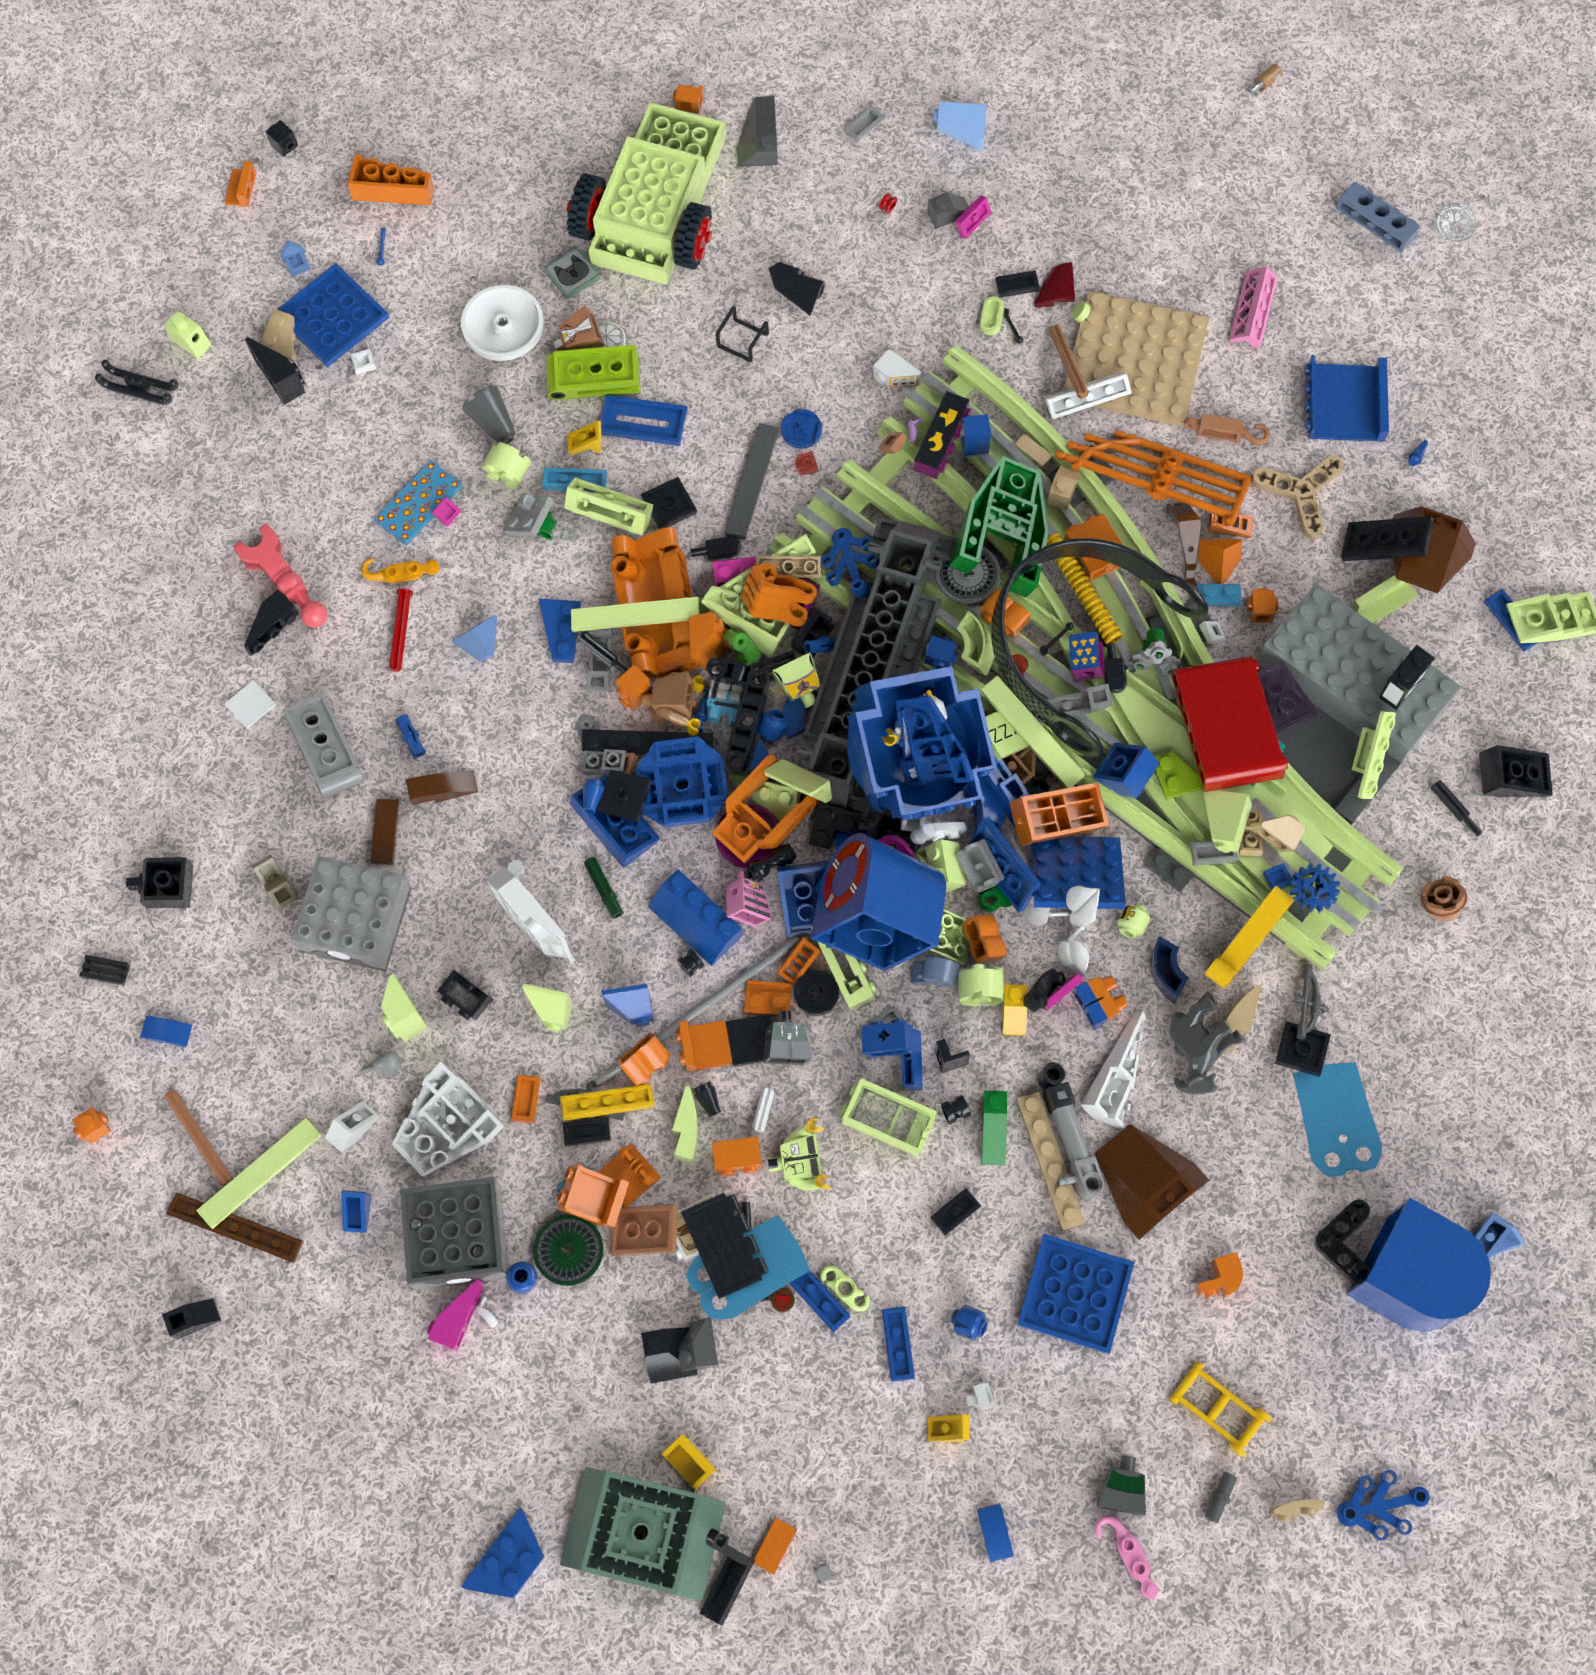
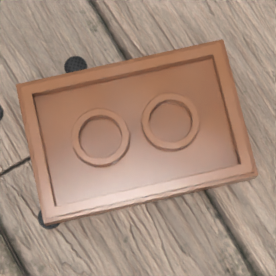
M667 1204L621 1208L616 1225L612 1227L611 1255L676 1253L678 1205Z

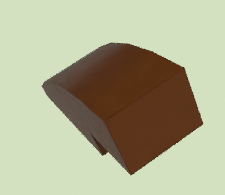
M474 771L437 773L405 779L412 805L433 800L437 803L478 793Z

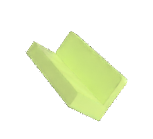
M1394 575L1354 600L1351 608L1374 624L1417 597L1418 594L1409 583L1396 579Z
M781 759L764 771L765 776L824 803L832 799L830 780L784 759Z

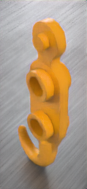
M370 558L361 567V572L365 579L393 584L417 580L424 573L435 575L440 571V565L436 560H429L425 564H420L417 561L392 564L379 572L370 573L367 567L375 561L374 558Z

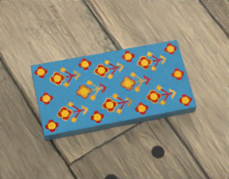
M430 460L374 520L407 546L435 517L431 513L444 497L451 500L462 488V484Z

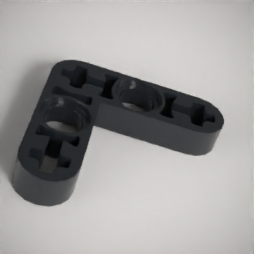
M1360 1199L1352 1201L1317 1235L1315 1241L1317 1251L1354 1286L1364 1280H1357L1358 1274L1352 1269L1354 1263L1358 1264L1355 1269L1360 1274L1365 1272L1367 1274L1366 1277H1368L1371 1271L1370 1267L1343 1243L1369 1217L1370 1207L1367 1202ZM1354 1207L1357 1209L1362 1207L1364 1209L1363 1216L1358 1214L1352 1221L1350 1217L1355 1212ZM1340 1221L1346 1222L1349 1225V1230L1341 1233L1336 1229V1224ZM1333 1233L1335 1237L1330 1242L1331 1247L1327 1245L1322 1247L1321 1239L1327 1240ZM1340 1254H1347L1351 1262L1348 1265H1341L1337 1261V1257Z

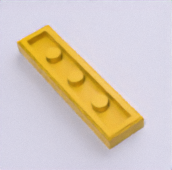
M651 1084L560 1096L563 1121L655 1107Z

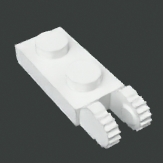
M964 822L923 824L919 830H915L910 834V839L915 844H923L925 841L931 840L934 843L941 839L953 842L958 840L960 835L967 831V827Z

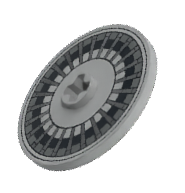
M982 547L979 564L968 577L964 576V572L949 567V560L939 559V562H942L940 571L936 570L938 587L945 596L955 602L962 604L982 602L989 598L999 585V563L996 557L984 547Z

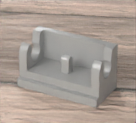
M985 839L965 846L964 850L955 854L975 894L996 886L1005 878Z

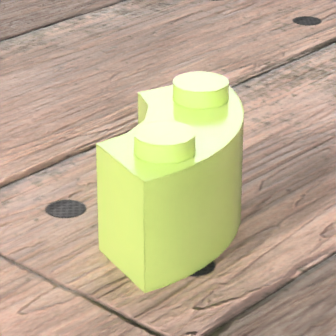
M968 611L957 627V630L964 639V651L961 658L970 667L986 676L991 668L994 657L991 635L978 618Z

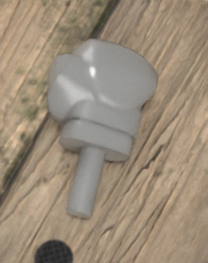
M394 1051L385 1052L373 1059V1065L361 1069V1072L365 1074L375 1070L378 1075L382 1074L387 1078L397 1075V1070L401 1067L400 1058Z

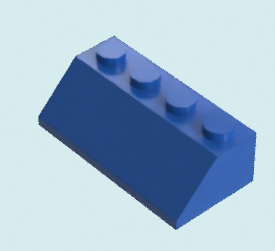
M679 869L661 885L648 906L651 911L711 966L743 936L742 927L733 919L728 918L727 913Z

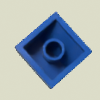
M1115 742L1092 778L1121 796L1138 798L1160 763L1144 746Z

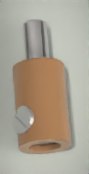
M1276 64L1270 66L1255 78V84L1249 88V92L1254 94L1259 89L1265 90L1275 81H1278L1283 74L1281 68Z

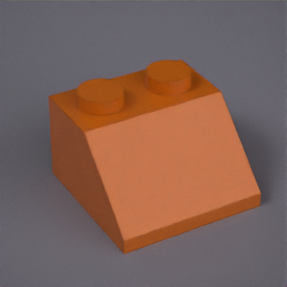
M714 612L689 616L690 656L706 672L708 661L715 657L721 658L729 649L723 644V636L730 628Z

